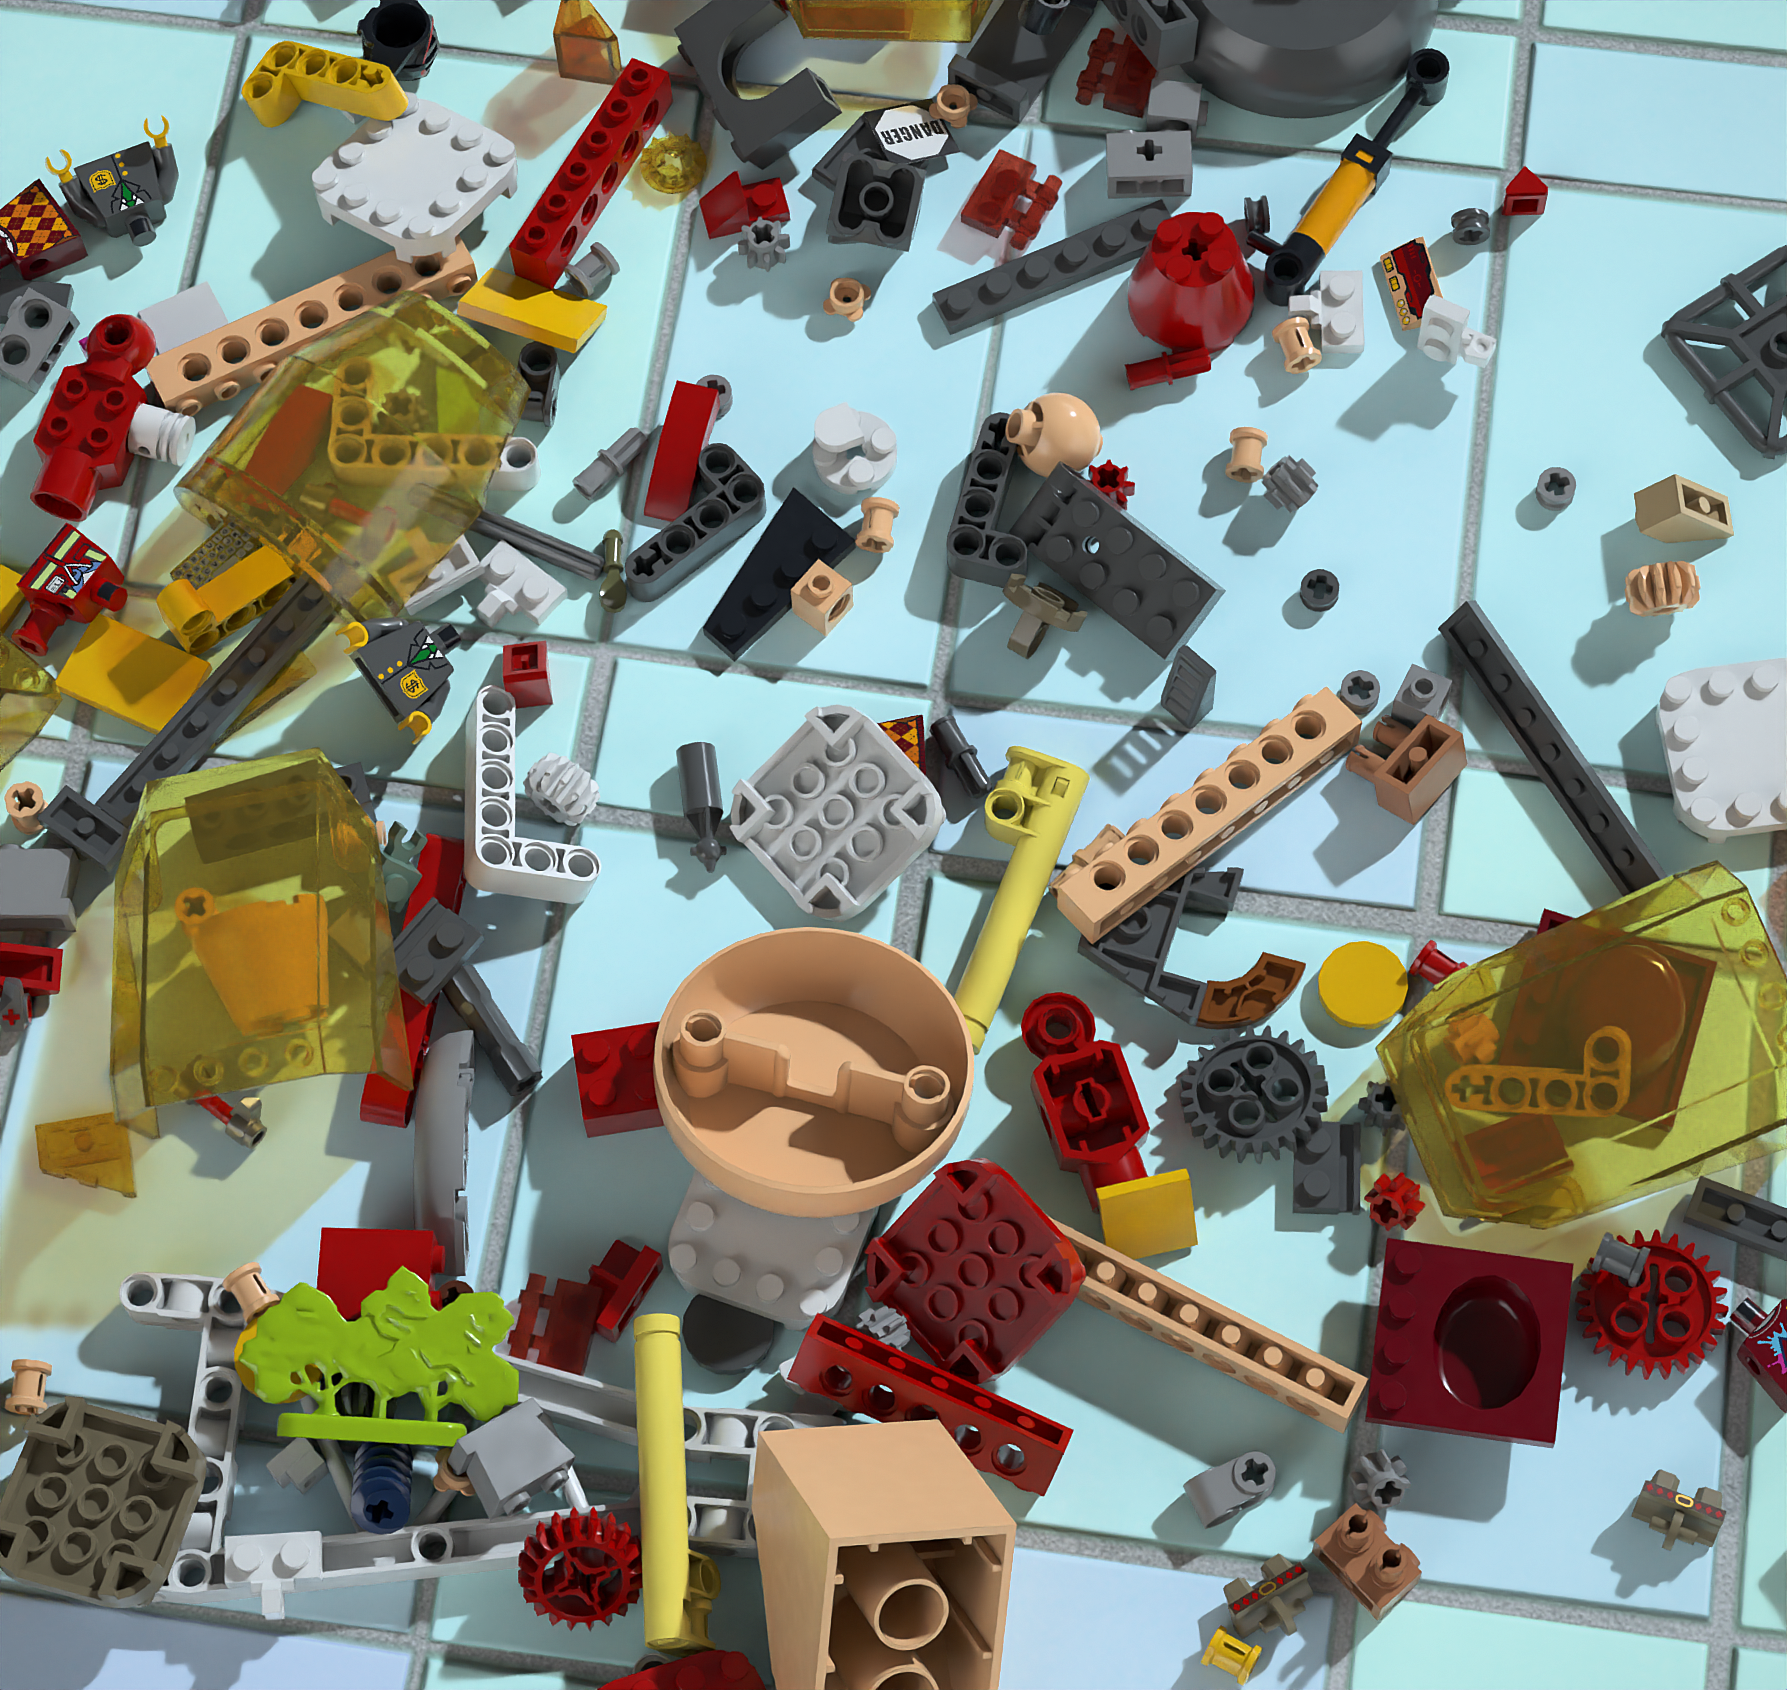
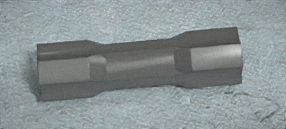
M474 965L462 966L442 988V992L457 1015L465 1021L470 1030H473L474 1037L491 1061L494 1072L509 1095H521L541 1081L543 1078L541 1073L543 1071L526 1045L520 1042L492 999L489 988Z

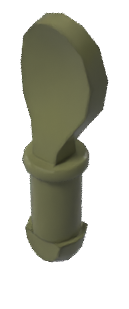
M610 529L605 532L602 540L604 545V565L602 569L607 574V577L600 586L599 600L601 607L607 612L617 613L625 608L627 600L626 585L620 576V573L624 570L621 554L623 537L617 530Z

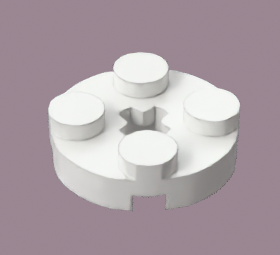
M851 407L850 409L864 435V443L858 445L862 447V451L866 454L863 458L856 455L852 460L848 459L847 450L838 453L828 452L818 445L815 436L812 442L813 463L820 480L829 488L848 495L858 494L857 490L871 488V491L882 487L892 477L897 466V438L895 432L880 417L869 412L857 411Z

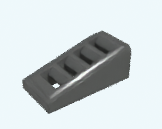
M1188 645L1181 646L1177 651L1162 691L1160 704L1186 728L1191 729L1213 709L1217 672Z

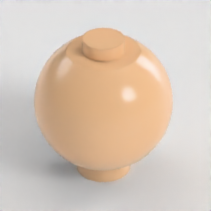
M1048 393L1035 398L1024 410L1019 408L1013 410L1006 424V438L1009 442L1018 444L1017 453L1023 463L1034 473L1046 478L1059 461L1072 467L1079 473L1082 472L1099 455L1103 445L1100 426L1092 409L1078 397L1067 393Z

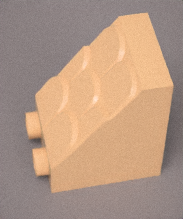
M939 1419L758 1431L751 1510L754 1517L759 1565L762 1575L771 1670L775 1678L776 1690H998L1017 1524Z

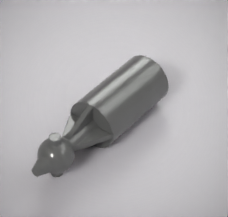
M692 742L682 745L676 750L684 819L688 821L700 840L696 847L690 848V855L696 856L704 864L708 873H713L716 862L720 859L721 855L727 854L726 846H720L718 841L714 839L724 813L716 749L713 744L708 742Z

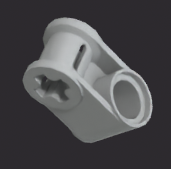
M1251 1451L1219 1467L1208 1469L1194 1476L1183 1485V1488L1203 1527L1208 1529L1226 1522L1239 1512L1268 1498L1274 1490L1276 1468L1268 1455L1262 1452ZM1252 1468L1256 1474L1264 1472L1261 1485L1257 1486L1253 1480L1245 1482L1247 1469Z

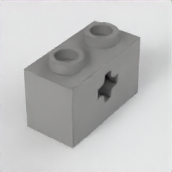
M1167 128L1158 132L1122 130L1117 133H1106L1105 156L1108 199L1192 196L1191 131H1178Z

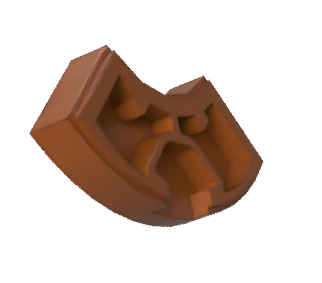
M1262 952L1255 967L1242 977L1225 982L1207 980V992L1196 1027L1216 1030L1234 1029L1265 1019L1281 1008L1296 991L1304 975L1306 963Z

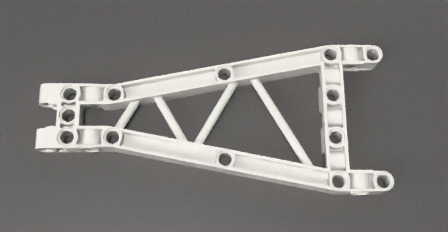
M134 1272L128 1275L119 1287V1299L129 1317L136 1323L163 1326L166 1329L203 1332L188 1435L206 1457L207 1471L205 1478L216 1477L219 1479L218 1486L213 1492L200 1495L170 1573L160 1590L155 1593L152 1602L165 1601L203 1604L261 1597V1595L251 1594V1586L227 1588L225 1584V1547H222L226 1520L231 1521L239 1467L235 1461L239 1430H244L249 1391L244 1387L235 1369L234 1362L236 1343L240 1333L248 1324L242 1316L244 1313L243 1309L236 1313L224 1312V1307L228 1301L235 1298L232 1292L225 1291L222 1286L225 1278L205 1277L195 1274ZM269 1288L271 1293L277 1294L280 1300L285 1294L284 1292ZM142 1291L154 1292L149 1303L144 1306L133 1305V1300L138 1293ZM494 1352L519 1371L518 1403L513 1406L505 1405L501 1413L491 1420L533 1397L543 1410L540 1421L559 1440L560 1438L553 1423L638 1447L636 1391ZM445 1381L439 1382L438 1390L447 1392L448 1384ZM220 1387L232 1388L231 1396L222 1403L210 1401L212 1393ZM310 1395L300 1399L305 1414H312L317 1410L318 1404ZM683 1405L684 1424L692 1425L697 1429L696 1434L691 1439L685 1441V1460L711 1464L712 1459L748 1462L749 1467L746 1501L687 1496L689 1549L716 1556L759 1559L755 1523L751 1510L758 1431L845 1426L847 1422L841 1418L826 1415ZM316 1439L356 1532L322 1536L323 1582L296 1583L294 1593L520 1568L518 1566V1556L521 1550H524V1541L527 1538V1534L536 1535V1526L539 1521L551 1525V1517L555 1511L565 1519L570 1517V1511L573 1507L577 1509L579 1516H587L593 1506L589 1505L575 1471L571 1466L568 1472L569 1479L561 1486L570 1509L498 1516L491 1521L489 1518L436 1523L459 1492L450 1489L446 1492L436 1490L409 1527H403L392 1534L379 1535L370 1533L361 1528L352 1518L350 1502L353 1476L338 1441ZM639 1485L627 1502L594 1506L598 1513V1518L602 1519L612 1512L616 1518V1525L627 1522L631 1528V1535H638L641 1541ZM442 1542L446 1544V1551L440 1558L429 1560L423 1557V1551L430 1543ZM563 1551L554 1556L547 1565L554 1564V1561L564 1556ZM197 1568L205 1570V1577L200 1584L193 1587L183 1585L184 1577L189 1571Z

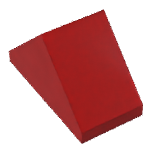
M546 640L504 645L503 683L505 692H510L514 697L516 709L553 704Z

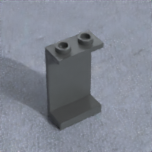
M1004 0L966 58L955 54L948 65V84L964 87L969 94L976 96L979 104L1020 124L1093 15L1094 9L1088 10L1068 5L1057 28L1051 34L1036 35L1025 29L1019 21L1018 11L1023 0Z

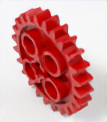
M1657 1229L1654 1230L1650 1241H1645L1640 1230H1635L1632 1244H1629L1623 1236L1618 1235L1616 1240L1639 1250L1643 1247L1650 1249L1639 1278L1641 1285L1635 1288L1626 1287L1620 1282L1618 1276L1602 1269L1598 1272L1591 1270L1594 1258L1590 1257L1586 1267L1592 1274L1582 1273L1578 1282L1580 1286L1587 1290L1578 1291L1575 1297L1576 1303L1587 1306L1578 1311L1576 1320L1590 1322L1584 1329L1582 1337L1583 1339L1598 1338L1593 1350L1595 1355L1605 1350L1611 1353L1607 1366L1612 1367L1619 1360L1626 1362L1625 1375L1627 1376L1633 1372L1635 1366L1642 1367L1644 1380L1649 1379L1653 1368H1658L1663 1379L1667 1380L1673 1365L1684 1375L1689 1369L1688 1358L1694 1363L1701 1365L1705 1359V1354L1701 1348L1713 1352L1718 1342L1712 1335H1722L1726 1325L1717 1319L1726 1317L1729 1307L1716 1302L1724 1299L1728 1291L1727 1288L1713 1287L1719 1280L1721 1272L1720 1270L1706 1272L1705 1267L1709 1262L1710 1256L1705 1255L1695 1259L1692 1256L1696 1245L1694 1242L1688 1244L1683 1250L1678 1248V1234L1674 1233L1668 1243L1661 1242V1235ZM1650 1266H1655L1658 1269L1654 1294V1305L1658 1307V1310L1653 1319V1343H1648L1645 1339L1649 1315V1304L1645 1300L1651 1284ZM1669 1277L1680 1278L1685 1282L1687 1290L1679 1293L1674 1292L1667 1287L1665 1279ZM1623 1316L1630 1317L1637 1323L1639 1330L1629 1333L1625 1332L1617 1326L1615 1319ZM1667 1321L1677 1322L1685 1330V1335L1682 1337L1670 1336L1665 1332L1662 1324Z

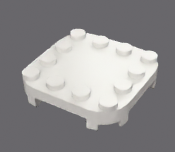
M405 92L408 97V106L399 117L389 121L369 118L323 160L320 166L313 171L311 177L323 219L332 226L341 219L394 246L398 260L412 263L413 256H427L441 252L442 257L446 258L457 250L455 237L500 194L509 199L512 198L518 189V165L514 144L501 134L436 102L417 98L414 93Z
M1781 657L1695 668L1670 677L1666 682L1656 709L1655 728L1660 730L1674 797L1672 810L1678 824L1683 822L1692 832L1708 838L1707 843L1725 844L1726 838L1731 836L1786 830L1787 658Z
M835 704L826 707L816 706L803 716L807 720L747 781L740 778L731 791L734 794L730 810L732 825L729 827L737 841L744 843L796 901L795 905L815 917L841 923L865 910L931 844L938 834L940 826L946 819V811L941 804V797L930 780L874 720L852 706Z
M695 1169L670 1231L667 1250L672 1272L682 1284L683 1289L693 1296L701 1294L784 1323L785 1329L803 1332V1328L810 1327L817 1313L828 1318L832 1315L836 1317L845 1303V1293L874 1219L877 1220L879 1206L859 1213L827 1218L793 1217L772 1213L748 1205L728 1195Z

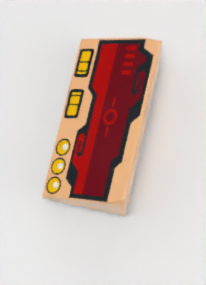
M1423 236L1414 238L1380 256L1382 269L1402 331L1420 328L1423 309L1430 295L1434 294L1443 298Z

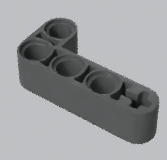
M1004 412L991 414L982 424L946 543L947 565L954 575L1000 588L1005 587L1012 573L1027 576L1028 551L1025 543L1020 538L996 531L1019 458L1017 453L1018 444L1011 443L1006 438V424L1010 414ZM1000 438H1003L1000 445V452L996 451L995 443H998ZM986 473H994L999 477L993 480H985L980 476ZM982 510L987 513L980 518L969 515L971 511ZM966 547L974 549L976 552L971 555H961L956 551ZM1004 558H1012L1017 563L1011 566H1004L999 561Z
M712 443L700 452L698 460L701 484L708 495L627 557L625 573L628 590L636 600L646 603L661 598L765 517L767 509L764 483L734 449L727 444ZM718 466L727 468L723 473L716 474L710 471ZM749 495L755 497L753 501L748 503L738 501L742 496ZM709 521H719L722 523L716 528L704 526ZM677 546L689 548L682 554L670 552Z

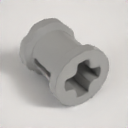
M599 242L593 243L590 246L591 251L574 266L569 264L564 268L568 281L586 298L593 294V288L609 274L614 276L620 271L619 264L614 256Z

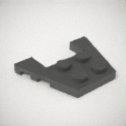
M1205 867L1191 869L1095 943L1091 944L1081 934L1077 953L1184 1022L1196 1026L1208 983L1164 971L1186 900L1191 899L1232 911L1243 879L1244 869L1227 867V871L1205 872ZM1107 883L1097 886L1102 890H1113L1116 888Z

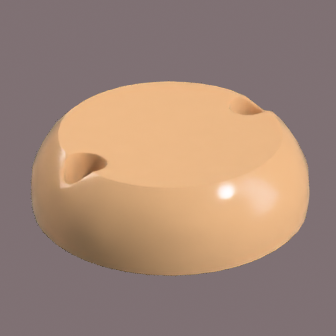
M800 927L760 933L737 941L706 959L682 981L670 998L660 1020L655 1040L653 1075L658 1107L668 1133L687 1161L707 1180L728 1195L748 1205L772 1213L793 1217L827 1218L867 1211L893 1200L924 1180L946 1158L959 1136L969 1110L974 1084V1052L969 1029L957 1003L939 979L921 963L893 946L859 933L833 928Z

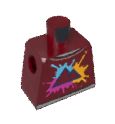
M1747 1297L1730 1316V1319L1749 1335L1741 1344L1736 1355L1776 1405L1786 1414L1787 1299H1782L1767 1314Z

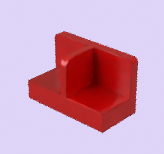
M615 1240L600 1265L592 1264L589 1268L590 1280L569 1312L571 1319L616 1344L664 1268L661 1253L647 1245L640 1252L621 1240Z

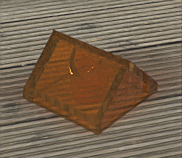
M561 0L553 29L560 78L614 86L622 73L618 37L589 0Z

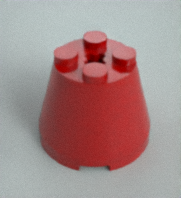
M1186 212L1163 220L1158 225L1155 235L1130 275L1127 295L1128 310L1138 332L1143 337L1147 335L1156 343L1172 349V354L1200 347H1206L1209 354L1232 344L1234 338L1244 329L1249 319L1252 318L1255 303V284L1236 237L1228 225L1224 223L1223 217L1215 212Z

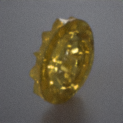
M669 131L665 137L659 139L653 137L651 144L647 148H642L639 164L642 177L650 187L662 193L678 194L692 189L702 180L706 172L707 160L700 142L691 140L687 133L683 136L673 135ZM664 154L671 155L673 158L681 156L680 164L682 171L673 164L665 166L666 159Z

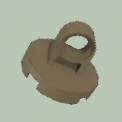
M1012 573L1002 592L1007 599L1024 611L1009 638L1008 649L1025 659H1029L1038 649L1050 625L1070 632H1078L1088 613L1082 610L1076 612L1079 604L1075 600L1043 582H1039L1037 587L1025 585L1024 582L1027 576Z

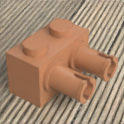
M1428 714L1413 730L1394 720L1390 715H1384L1381 719L1387 725L1378 721L1373 731V739L1394 749V751L1385 760L1367 750L1366 747L1357 745L1354 749L1360 755L1351 751L1346 760V769L1375 785L1378 806L1414 825L1467 766L1463 733Z
M1355 1503L1314 1540L1312 1553L1378 1621L1419 1583L1422 1571L1418 1568L1420 1561L1413 1551L1403 1543L1395 1544L1384 1533L1387 1531V1527L1381 1518L1372 1510H1363Z

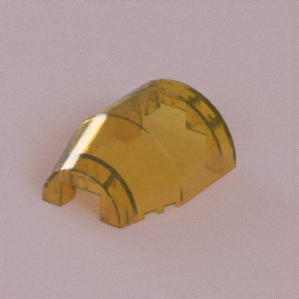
M402 290L285 355L173 488V493L185 511L212 530H215L221 522L227 525L229 521H232L279 554L291 571L324 593L341 620L346 624L351 622L361 623L371 618H395L484 510L488 500L486 492L494 472L498 473L502 465L500 457L508 437H513L531 393V388L516 368L471 326L430 298L411 290Z

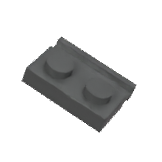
M432 897L374 964L376 970L380 973L383 972L391 978L393 983L427 1007L484 942V937L481 932L449 908L443 907L437 899Z
M1322 1121L1321 1128L1309 1126L1312 1140L1307 1142L1297 1137V1152L1293 1153L1292 1213L1330 1215L1352 1213V1215H1359L1361 1123L1354 1122L1352 1125Z

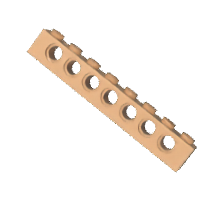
M459 234L455 237L457 250L446 258L442 257L441 252H437L427 256H413V262L408 263L398 260L394 249L155 356L145 369L163 408L174 412V414L180 413L184 416L192 417L203 407L219 400L232 399L241 390L254 384L269 382L285 370L297 365H307L325 352L334 348L347 347L357 338L374 330H384L390 327L396 320L412 313H422L440 300L449 296H459L466 293L478 281L475 263ZM428 271L437 272L432 276H422V274ZM390 288L399 289L398 291L391 294L383 293L384 291ZM350 306H360L354 311H345ZM312 323H322L317 328H306ZM275 340H282V341H283V342L280 343L279 345H276V346H268V344H269L270 342H272V341H275ZM238 357L244 358V359H243L241 362H239V363H236V364H231V363H229V362H230L232 359H234V358H238ZM205 375L199 381H190L194 376Z
M1327 686L1314 696L1312 694L1305 695L1296 703L1290 714L1282 720L1276 718L1270 721L1262 729L1259 737L1250 744L1242 743L1231 751L1223 764L1215 770L1208 768L1196 778L1193 786L1183 794L1175 793L1162 804L1160 811L1148 820L1146 818L1139 819L1130 827L1124 838L1114 845L1112 843L1104 845L1094 855L1092 862L1081 870L1075 868L1068 872L1058 885L1057 908L1091 944L1095 943L1356 746L1359 741L1362 721ZM1300 734H1309V735L1313 736L1314 738H1313V739H1304V738H1301L1299 735H1300ZM1274 758L1280 760L1282 763L1271 764L1267 762L1266 759ZM1242 783L1247 785L1249 788L1238 789L1234 787L1232 784ZM1210 808L1216 813L1204 814L1199 809ZM1168 833H1177L1181 835L1183 838L1170 839L1165 835ZM1135 858H1143L1150 863L1145 865H1138L1133 863L1131 860ZM1107 883L1116 888L1113 890H1102L1097 886Z
M1048 1216L1070 1241L1079 1256L1080 1262L1085 1267L1086 1278L1083 1284L1080 1285L1079 1293L1076 1296L1077 1299L1344 1434L1365 1394L1368 1378Z

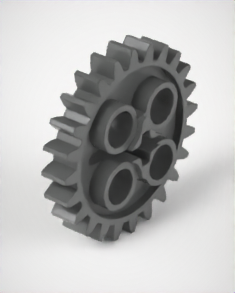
M1248 1025L1245 1036L1239 1037L1237 1032L1231 1028L1229 1029V1041L1223 1042L1217 1036H1213L1214 1049L1212 1051L1199 1047L1198 1055L1200 1062L1188 1060L1189 1075L1181 1076L1182 1089L1184 1091L1180 1092L1181 1107H1185L1182 1109L1185 1123H1191V1132L1194 1138L1203 1135V1144L1206 1150L1218 1144L1220 1158L1224 1159L1233 1150L1236 1151L1237 1161L1241 1164L1246 1158L1247 1153L1254 1154L1257 1164H1261L1264 1152H1270L1272 1157L1278 1161L1280 1160L1279 1148L1285 1146L1289 1151L1296 1153V1138L1298 1137L1310 1142L1312 1138L1309 1126L1321 1128L1322 1120L1320 1113L1328 1111L1327 1098L1325 1097L1329 1095L1328 1081H1324L1326 1079L1324 1065H1317V1053L1315 1050L1305 1053V1043L1302 1038L1290 1045L1289 1031L1284 1030L1277 1038L1272 1037L1271 1026L1267 1025L1262 1035H1255L1252 1025ZM1257 1064H1268V1065H1269L1268 1067H1266V1068H1264V1069H1255V1068H1252V1067H1254V1066L1257 1065ZM1237 1066L1244 1074V1078L1232 1067ZM1245 1081L1249 1086L1250 1091L1246 1092ZM1221 1086L1231 1087L1230 1090L1225 1092L1214 1091ZM1283 1096L1295 1097L1288 1102L1278 1101ZM1259 1097H1263V1105L1259 1101ZM1265 1110H1266L1267 1113L1270 1114L1277 1122H1271V1121L1269 1120V1118L1266 1116ZM1245 1119L1257 1120L1250 1125L1239 1124V1122Z

